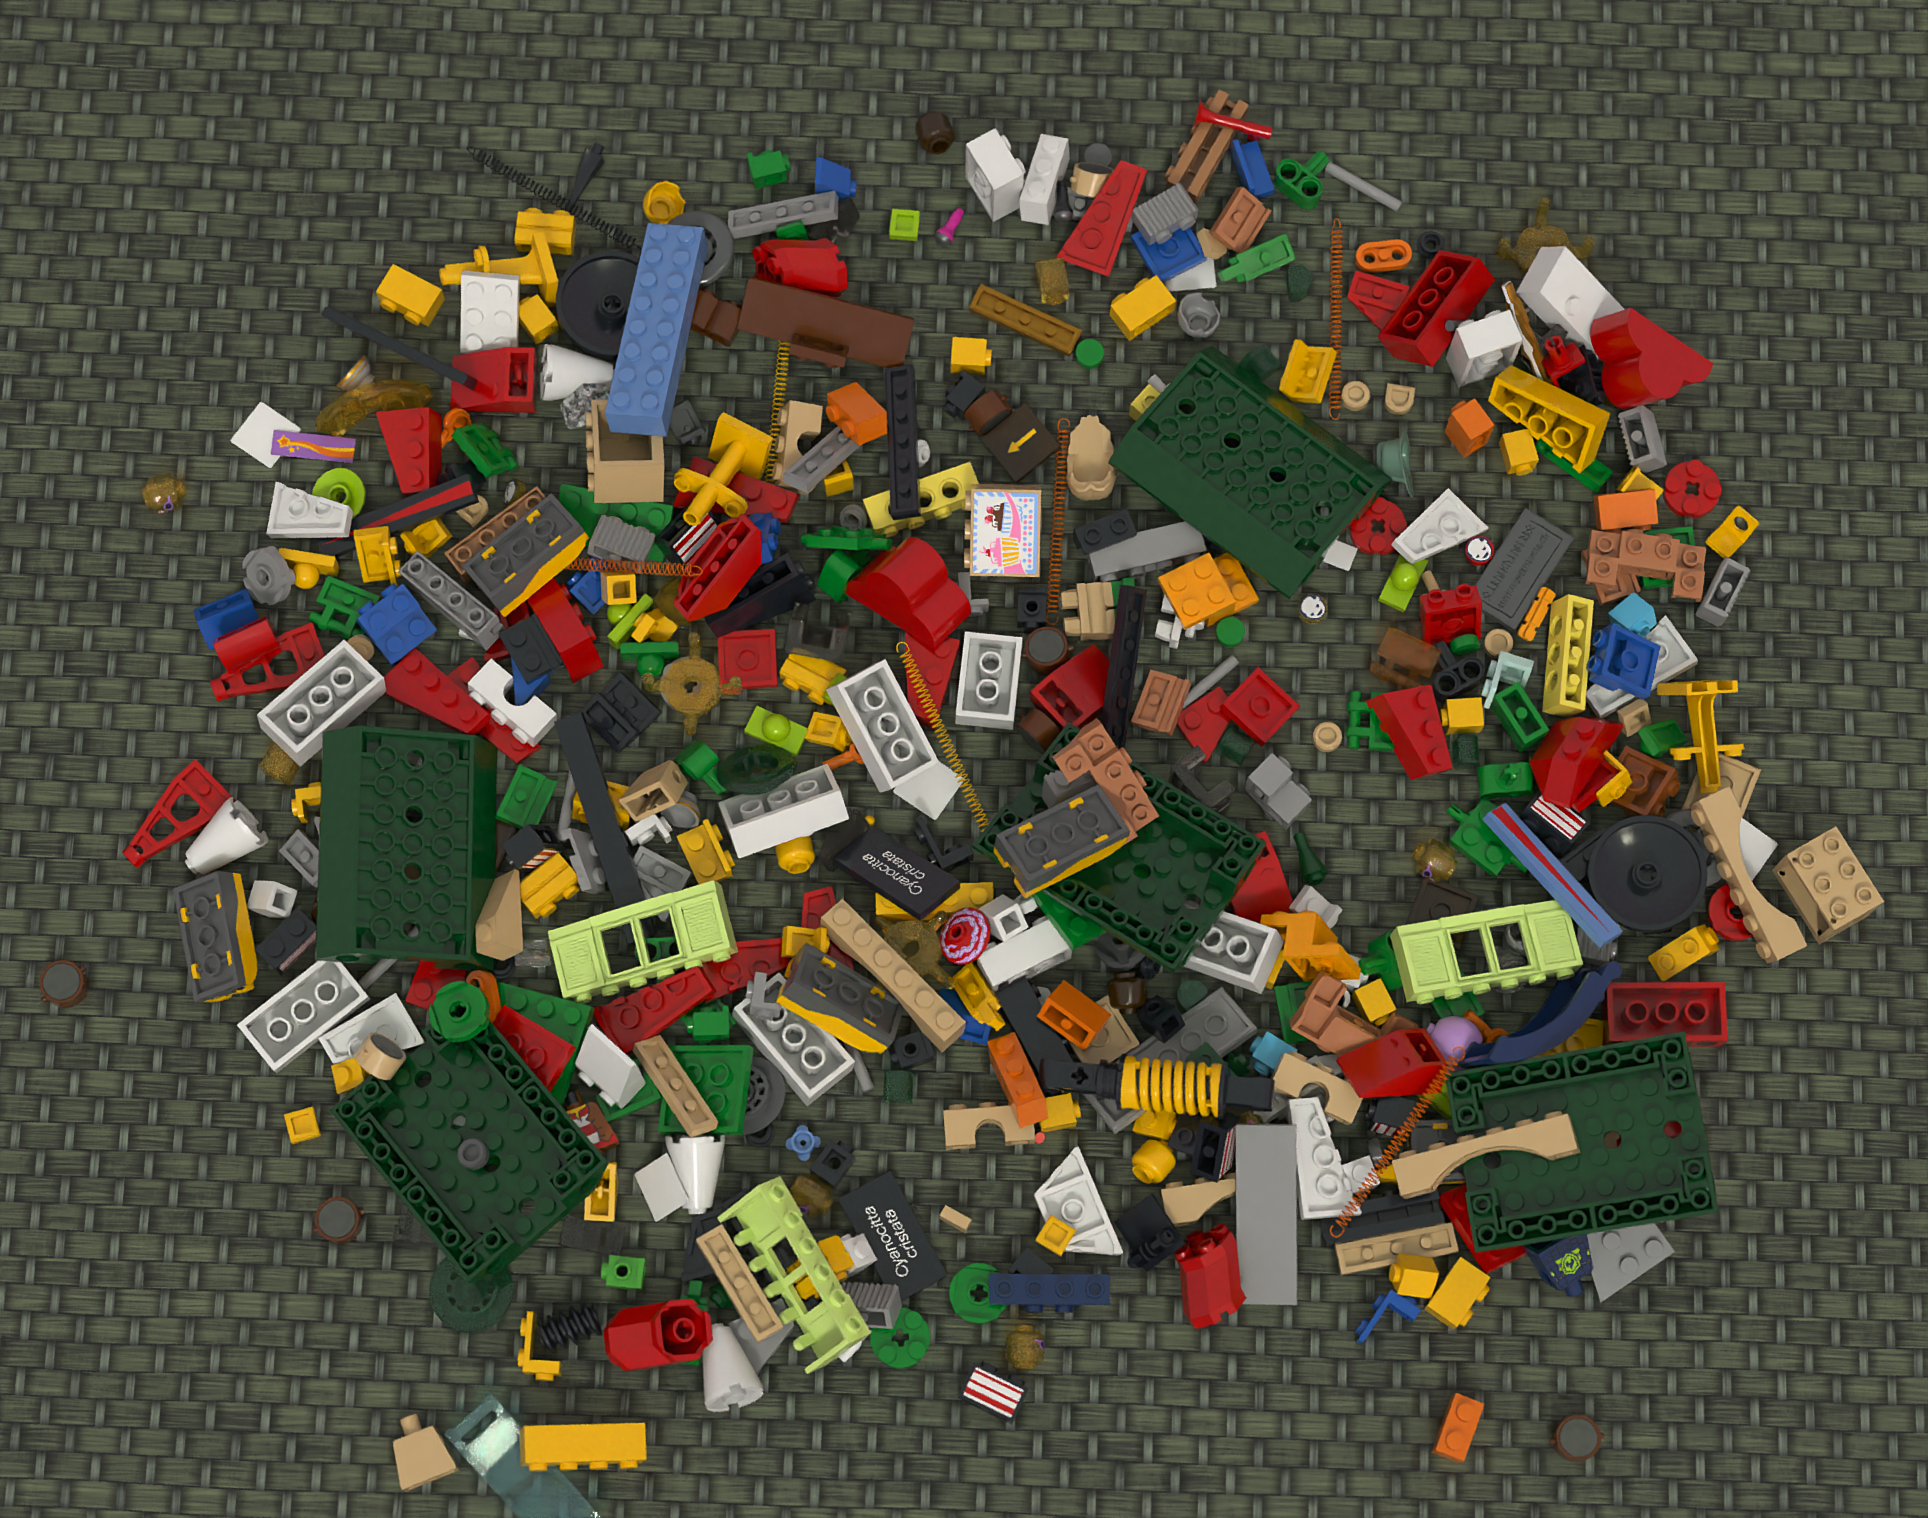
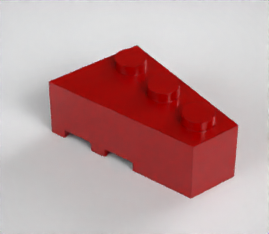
M429 407L376 412L402 493L409 497L437 486L438 476L442 474V415Z
M553 577L526 601L533 614L535 613L559 653L573 683H576L603 668L604 665L592 642L597 639L589 624L583 626L581 620L584 619V616L577 604L570 605L568 600L572 599L568 589L564 583L559 586Z
M905 631V643L910 649L906 655L912 654V657L908 660L914 659V662L910 665L917 664L912 670L919 669L915 675L921 674V677L917 680L924 679L919 685L926 684L922 690L928 689V692L924 695L931 694L928 699H933V701L929 705L935 704V707L931 710L938 709L935 714L941 715L960 651V640L946 637L934 649ZM905 644V653L908 651V648H907L906 644ZM914 666L907 667V668H906V672H907L908 670H910L911 668H913ZM916 671L906 673L907 701L920 726L936 730L937 727L932 728V726L939 721L929 722L937 716L927 718V716L935 711L925 713V711L933 706L923 708L930 701L920 703L928 696L918 698V696L926 691L916 693L923 686L913 688L921 681L911 683V681L919 676L909 678Z
M1431 685L1383 693L1365 701L1369 709L1373 708L1381 722L1379 726L1383 733L1387 732L1395 746L1393 750L1410 780L1435 776L1453 769Z

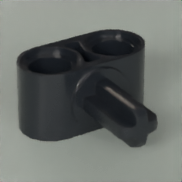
M1445 641L1436 642L1430 647L1432 655L1442 669L1432 683L1435 700L1446 702L1447 699H1455L1479 685L1485 673L1484 664L1480 659L1467 657L1461 661H1456ZM1463 669H1474L1477 673V677H1467L1464 674ZM1446 681L1451 684L1452 690L1445 692L1439 688L1438 683Z

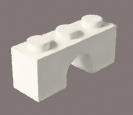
M1045 134L1040 135L1019 199L1022 221L1049 225L1056 204L1055 190L1057 180L1063 181L1070 160L1068 138Z
M490 659L468 682V693H470L468 696L481 707L484 705L489 709L491 717L502 726L504 724L508 725L513 730L512 734L517 740L523 744L528 742L534 747L555 725L554 721H557V713L535 695L528 703L522 706H514L508 703L505 695L513 687V676L493 659Z

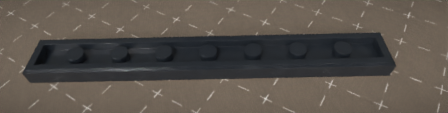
M580 712L554 721L616 909L646 900L584 713ZM652 916L640 920L645 938L657 935ZM631 924L622 925L628 944L635 942Z

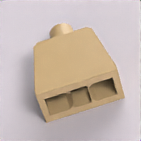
M668 760L643 772L622 795L619 801L636 823L677 804L688 782L680 771L679 766L674 761ZM647 793V794H648V798L643 797L644 794Z
M417 1414L400 1420L405 1436L393 1441L400 1486L403 1491L407 1492L460 1470L435 1426L422 1429Z

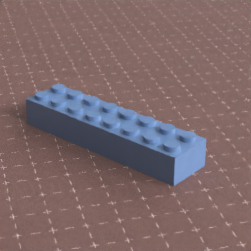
M648 223L605 411L610 432L667 437L708 249L703 227Z

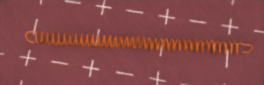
M1331 228L1332 233H1343L1341 230L1333 231ZM1331 233L1332 238H1343L1341 235L1333 236ZM1331 238L1332 243H1343L1342 240L1333 241ZM1331 243L1332 248H1342V247H1343L1342 245L1333 246L1332 243ZM1331 248V251H1332V252H1331L1330 255L1332 256V253H1333V252H1334V253H1342L1343 251H1342V250L1333 251L1332 248ZM1335 255V256H1332L1330 260L1332 261V258H1333V257H1334V258H1342L1343 256H1342V255ZM1335 260V261H1332L1330 265L1332 266V263H1333V262H1334V263H1342L1343 261H1342V260ZM1335 265V266H1332V267L1330 268V270L1332 271V268H1333V267H1334V268H1342L1343 266H1342V265ZM1335 270V271H1332V272L1330 273V275L1332 276V273H1333V272H1334V273H1342L1343 271H1342V270ZM1335 275V276H1332V277L1330 278V280L1332 281V278H1333V277H1334V278H1342L1343 276H1342V275ZM1335 280V281H1332V282L1330 283V285L1332 286V283H1333V282H1334V283H1342L1343 281H1342V280ZM1335 285V286H1332V287L1330 288V290L1332 291V288H1333V287H1334V288H1342L1343 286H1342V285ZM1334 290V291H1332V292L1330 293V295H1331L1333 292H1334V293H1342L1343 291H1342V290ZM1334 295L1331 298H1342V295ZM1334 300L1332 302L1342 303V300ZM1334 305V306H1332V307H1334V308H1341L1342 306H1341V305ZM1334 310V311H1332V312H1334V313H1341L1342 311H1341V310ZM1334 315V316H1332V317H1334V318H1341L1342 316H1341V315ZM1334 320V321H1332V322H1334V323H1341L1342 321H1341V320ZM1334 325V326H1332V327H1334V328H1341L1342 326H1341V325ZM1330 327V331H1331V332H1330V336H1331V337H1330V341H1331V342H1330L1329 345H1330L1331 347H1333V348H1341V347H1342L1341 345L1332 346L1331 343H1332V342H1333V343H1341L1342 341H1341V340L1332 341L1331 338H1332V337H1334V338H1341L1342 336H1341V335H1334V336H1332L1331 333H1332V332H1334V333H1341L1342 331H1341V330H1334V331H1332V330H1331L1332 327ZM1335 360V361H1334V363H1341V362H1342V361H1340V360ZM1335 365L1332 368H1341L1342 366ZM1335 370L1331 371V373H1341V371ZM1331 376L1329 381H1331V378H1341V376ZM1337 380L1329 383V401L1331 398H1341V396L1330 395L1331 393H1341V391L1330 390L1331 388H1341V386L1330 385L1331 383H1341V381ZM1330 401L1329 406L1331 403L1339 404L1341 401ZM1330 406L1335 409L1341 408V406Z
M1062 418V419H1060V420L1058 421V430H1059V423H1060L1061 420H1067L1068 423H1069V426H1068V427H1070V422H1069L1068 419ZM1059 430V432L1057 433V435L1059 436L1058 438H1069V436L1067 435L1060 436L1059 433H1069L1070 431ZM1058 440L1059 442H1057V443H1060V442H1061V443H1069V441H1066V440H1063V441ZM1058 450V452L1056 453V455H1057L1058 453H1068V451H1059V450ZM1058 456L1057 458L1066 459L1068 456ZM1056 458L1057 463L1067 464V461H1058ZM1057 466V468L1067 469V466ZM1057 471V472L1055 473V476H1056V478L1054 479L1055 481H1056L1057 478L1066 479V476H1059V477H1058V476L1056 475L1057 473L1067 474L1066 471ZM1056 481V483L1054 484V486L1056 487L1055 489H1066V487L1064 486L1057 487L1056 484H1066L1067 482ZM1055 491V492H1056V493H1054V497H1055V498L1053 499V501H1054L1055 503L1053 504V507H1055V506H1054L1055 504H1066L1065 502H1056V501H1055V499H1057V498H1058V499H1066L1065 497H1056V496H1055V494H1057V493H1058V494H1066V492H1057V491ZM1055 507L1054 509L1064 510L1065 508H1064V507ZM1053 509L1054 514H1065L1064 512H1055ZM1054 517V519H1058V520H1064V519H1065V518H1063V517H1057V518ZM1052 519V522H1053L1054 524L1064 525V523H1062V522H1057V523H1056V522L1053 521L1054 519ZM1053 527L1054 529L1051 530V532L1053 533V534L1051 535V537H1052V536L1055 535V534H1056V535H1063V533H1054L1053 530H1055V529H1057V530H1064V528H1060V527H1059V528H1055V527ZM1052 537V540H1063V538ZM1051 540L1052 545H1063L1062 543H1053ZM1052 548V550H1063L1062 548ZM1050 550V553H1051L1052 555L1062 556L1061 553H1055V554H1054V553L1051 552L1052 550ZM1051 558L1052 560L1049 561L1050 564H1052V565L1049 566V568L1051 569L1050 571H1053V570H1054V571H1061V569H1052L1051 566H1053V565H1054V566H1062V565H1061V564H1053V563H1051V561H1053V560H1055V561H1062V559H1059V558L1053 559V558ZM1051 574L1050 576H1058V577H1059V576H1061V575H1060V574ZM1050 576L1048 577L1050 581H1061L1060 579H1051ZM1050 584V586H1048V589H1049V587H1051V586L1060 587V585H1059V584H1053V585ZM1049 589L1050 591H1048L1047 593H1048V595H1050V596L1047 597V599L1049 600V601L1047 602V605H1049V604H1048L1049 602H1060L1059 600H1050V599H1049V597H1051V596H1052V597H1060L1059 595H1051V594H1049V592H1051V591H1053V592H1060V590H1051V589ZM1049 605V606L1046 608V609L1048 610V612L1046 613V622H1047L1049 625H1054V624H1056V623L1058 622V617H1057V621H1056L1055 623L1051 624V623H1049V622L1047 621V614H1048L1049 612L1058 613L1059 611H1057V610H1052V611H1051V610H1049L1048 608H1049V607L1058 608L1059 606H1058V605Z
M578 557L574 560V566L570 563L567 566L568 568H564L565 570L601 571L598 570L599 559L594 561L593 558L591 561L589 558L586 561L582 558L580 562ZM606 559L605 563L603 560V566L601 570L603 569L604 565L606 569V561H608L607 569L608 567H610V571L622 573L627 572V560H625L624 562L625 571H622V560H620V562H618V560H615L614 562L611 559L609 562V560ZM637 561L634 564L632 562L631 570L627 573L654 574L651 573L652 562L650 561L648 564L646 561L644 563L640 561L639 564ZM659 562V573H656L657 563H653V571L656 575L670 574L683 576L686 572L685 563L683 566L680 564L679 572V564L677 566L674 563L672 566L669 562L667 566L666 562H664L662 567V563ZM688 564V565H687V572H688V575H689L690 577H692V576H694V575H701V574L703 573V571H702V569H701V573H700V574L690 575V572H691V564Z
M1457 1046V1047H1455V1048L1453 1049V1051H1452V1052H1454V1050H1455L1456 1048H1461V1049L1464 1051V1055H1463V1057H1462L1460 1060L1457 1059V1058H1455V1057H1452V1056H1448V1057H1449L1454 1063H1452V1062H1450V1061H1448V1060H1445V1062H1446L1451 1068H1449V1067H1447V1066H1445V1065H1442V1067H1443L1447 1072H1445V1071H1443V1070H1439V1072H1440L1444 1077H1442V1076L1436 1074V1077H1437L1440 1081H1437V1080H1435V1079H1432V1081H1433L1437 1086H1435V1085H1433V1084H1429V1086H1430L1434 1091H1432V1090L1426 1088V1091H1427L1430 1095L1425 1094V1093H1422L1423 1096H1424L1427 1100H1425V1099H1423V1098H1419V1099H1420V1101H1421L1423 1104H1425L1426 1106H1424V1105H1422V1104H1420V1103L1417 1102V1103H1416L1417 1106L1420 1107L1422 1110H1420V1109H1418V1108H1415V1107H1413V1109H1414L1419 1115H1417V1114H1415V1113H1413V1112H1410V1114H1411L1416 1120H1414V1119H1412V1118H1410V1117H1406L1412 1124L1403 1121V1123H1404L1409 1129H1407V1128H1405V1127H1403V1126H1400V1128H1401L1405 1133L1400 1132V1131H1397V1133H1398L1402 1138H1400V1137H1398V1136H1396V1135H1393L1394 1138H1395L1399 1143H1397V1142H1395V1141H1393V1140H1390V1142H1391L1395 1147H1393V1146H1391V1145H1387V1147H1388L1392 1152H1390V1151L1384 1149V1152H1385L1388 1156H1390L1391 1158H1389V1157H1387V1156L1381 1154V1157H1382L1383 1159H1385L1387 1162H1385V1161H1383V1160H1381V1159H1377V1160H1378L1384 1167H1382V1166H1380V1165H1378V1164L1375 1163L1374 1165H1375L1380 1171L1371 1168V1170H1372L1377 1176H1375V1175H1373V1174H1371V1173H1368V1175H1369L1374 1181H1372V1180H1370V1179H1368V1178H1364L1370 1185L1361 1182V1184H1362L1367 1190H1365V1189H1363V1188H1361V1187H1358V1189H1359L1364 1195H1362V1194H1360V1193H1358V1192H1355V1194H1356L1360 1199L1351 1196L1352 1199H1353L1357 1204H1355V1203H1353V1202H1351V1201H1348V1202H1349V1204H1350L1352 1207H1354L1355 1209H1352V1208H1350V1207H1348V1206H1345V1208H1346L1347 1210H1349L1352 1214H1350V1213H1348V1212L1342 1210V1212H1343L1349 1219H1347V1218H1345V1217L1339 1215V1217H1340L1345 1223H1343V1222H1341V1221H1339V1220H1335V1221H1336L1344 1230L1341 1232L1340 1235L1335 1236V1235H1333L1332 1232H1331V1229H1332V1227H1333V1225H1332L1331 1228H1330V1234H1331L1333 1237H1340V1236L1343 1234V1232L1345 1231V1228H1344L1341 1224L1348 1226V1223L1344 1220V1219H1346V1220H1348V1221H1351V1218H1350L1348 1215L1355 1216L1354 1213L1351 1211V1210L1356 1211V1212L1358 1211L1357 1208H1356L1354 1205H1356V1206H1358V1207H1361V1205H1360V1203H1359L1358 1201L1364 1202V1200H1363L1359 1195H1361V1196H1363V1197H1367V1195H1366L1362 1190H1364V1191H1366V1192H1368V1193H1371V1191H1370L1366 1186L1371 1187V1188H1374V1186H1373L1369 1181H1371V1182H1373V1183H1377V1181H1376L1372 1176H1374V1177L1380 1179V1176H1379L1376 1172H1378V1173H1380V1174H1384L1383 1171H1382L1379 1167H1381V1168H1383V1169H1387V1167H1386L1383 1163H1386V1164L1390 1165V1162H1389L1386 1158H1388V1159H1390V1160H1393V1157H1392L1389 1153H1391V1154H1393V1155H1397L1396 1152L1391 1149V1148H1393V1149L1398 1150V1151L1400 1150L1394 1143H1396V1144H1398V1145H1400V1146H1403V1144H1402L1397 1138H1399V1139H1401V1140H1403V1141H1406V1139H1405L1401 1134H1403V1135H1405V1136H1409V1134H1408L1404 1129H1406V1130H1408V1131H1410V1132H1413V1130H1412L1408 1125H1411V1126H1413V1127H1416V1125H1415L1411 1120H1413V1121H1415V1122H1419V1120H1418L1414 1115H1416V1116L1422 1118V1115H1421L1418 1111L1423 1112V1113H1426L1425 1110H1424L1421 1106H1423V1107H1425V1108H1429V1106H1428L1425 1102H1423L1422 1100H1424V1101H1426V1102L1432 1104L1431 1100H1430L1429 1098H1427L1426 1096H1428V1097H1430V1098H1433V1099H1435V1097H1434L1429 1091H1431V1092H1433V1093H1435V1094H1438V1092H1437L1433 1087H1436V1088H1438V1089H1440V1090H1441L1442 1088H1441L1436 1082H1438V1083H1440V1084H1442V1085H1445V1083H1444L1439 1077H1441V1078H1443V1079H1445V1080H1448V1078H1447L1443 1073L1448 1074V1075H1451V1073H1450L1446 1068H1448V1069H1450V1070H1452V1071H1455V1069H1454L1449 1063H1451V1064H1453V1065H1455V1066H1458V1064H1457L1453 1059H1455V1060H1457V1061H1462V1059H1463L1464 1056H1465V1050L1463 1049V1047Z

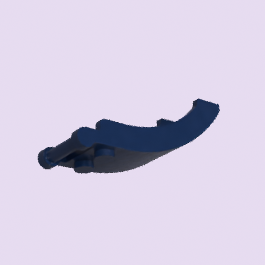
M1616 961L1605 963L1602 967L1594 969L1581 968L1574 973L1575 976L1570 981L1567 979L1558 980L1542 1007L1524 1026L1507 1037L1505 1035L1499 1036L1497 1041L1478 1044L1476 1041L1471 1042L1465 1051L1464 1058L1458 1062V1066L1474 1069L1537 1056L1558 1046L1573 1035L1585 1023L1594 1009L1602 1003L1605 998L1604 992L1611 980L1619 978L1622 973L1620 964Z

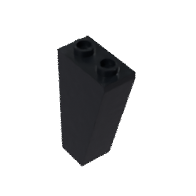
M786 553L756 570L727 609L705 616L704 619L712 632L719 638L816 601L817 599L812 592V589L816 588L809 573H806L799 560L794 562L790 555Z

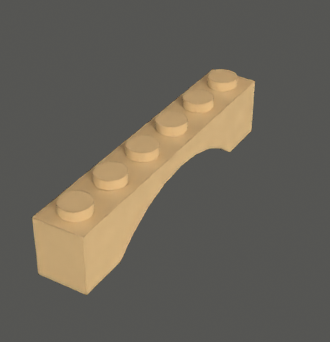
M1728 786L1690 804L1691 817L1694 823L1700 826L1705 836V846L1713 853L1717 861V870L1720 876L1726 879L1731 889L1730 897L1734 904L1739 906L1744 916V926L1753 934L1757 942L1756 950L1759 956L1765 959L1768 964L1806 947L1807 944L1795 919L1772 906L1760 894L1748 876L1739 844L1742 811L1730 787Z
M843 899L821 917L820 927L827 928L829 939L841 951L854 958L870 971L894 995L922 1033L942 1053L964 1034L966 1022Z
M1562 1111L1546 1114L1544 1116L1545 1120L1534 1123L1533 1119L1519 1121L1515 1123L1516 1128L1504 1130L1503 1127H1496L1487 1130L1486 1136L1475 1138L1474 1135H1466L1457 1138L1456 1144L1446 1146L1444 1142L1428 1146V1151L1417 1154L1416 1150L1400 1153L1398 1155L1399 1159L1392 1160L1400 1194L1404 1199L1434 1192L1443 1179L1456 1167L1471 1158L1488 1152L1519 1150L1538 1154L1549 1160L1581 1153L1572 1119L1569 1114L1563 1115Z
M1236 1173L1226 1174L1224 1176L1225 1180H1220L1218 1183L1205 1178L1196 1179L1195 1184L1183 1186V1182L1168 1183L1165 1185L1166 1189H1161L1160 1191L1162 1208L1175 1227L1196 1224L1204 1213L1217 1203L1236 1195Z

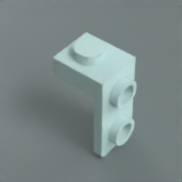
M1500 651L1497 661L1491 660L1486 676L1490 677L1491 680L1486 679L1481 696L1486 697L1484 708H1490L1499 681L1511 685L1519 682L1522 688H1525L1534 661Z

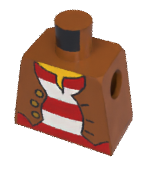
M578 1090L567 1093L564 1101L567 1113L600 1153L621 1146L617 1136L595 1101L583 1105Z

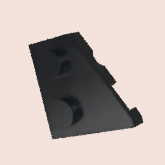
M722 1208L693 1217L684 1271L681 1275L683 1283L715 1274L697 1245L696 1239L721 1224L731 1238L727 1221L720 1223L717 1218L724 1213Z

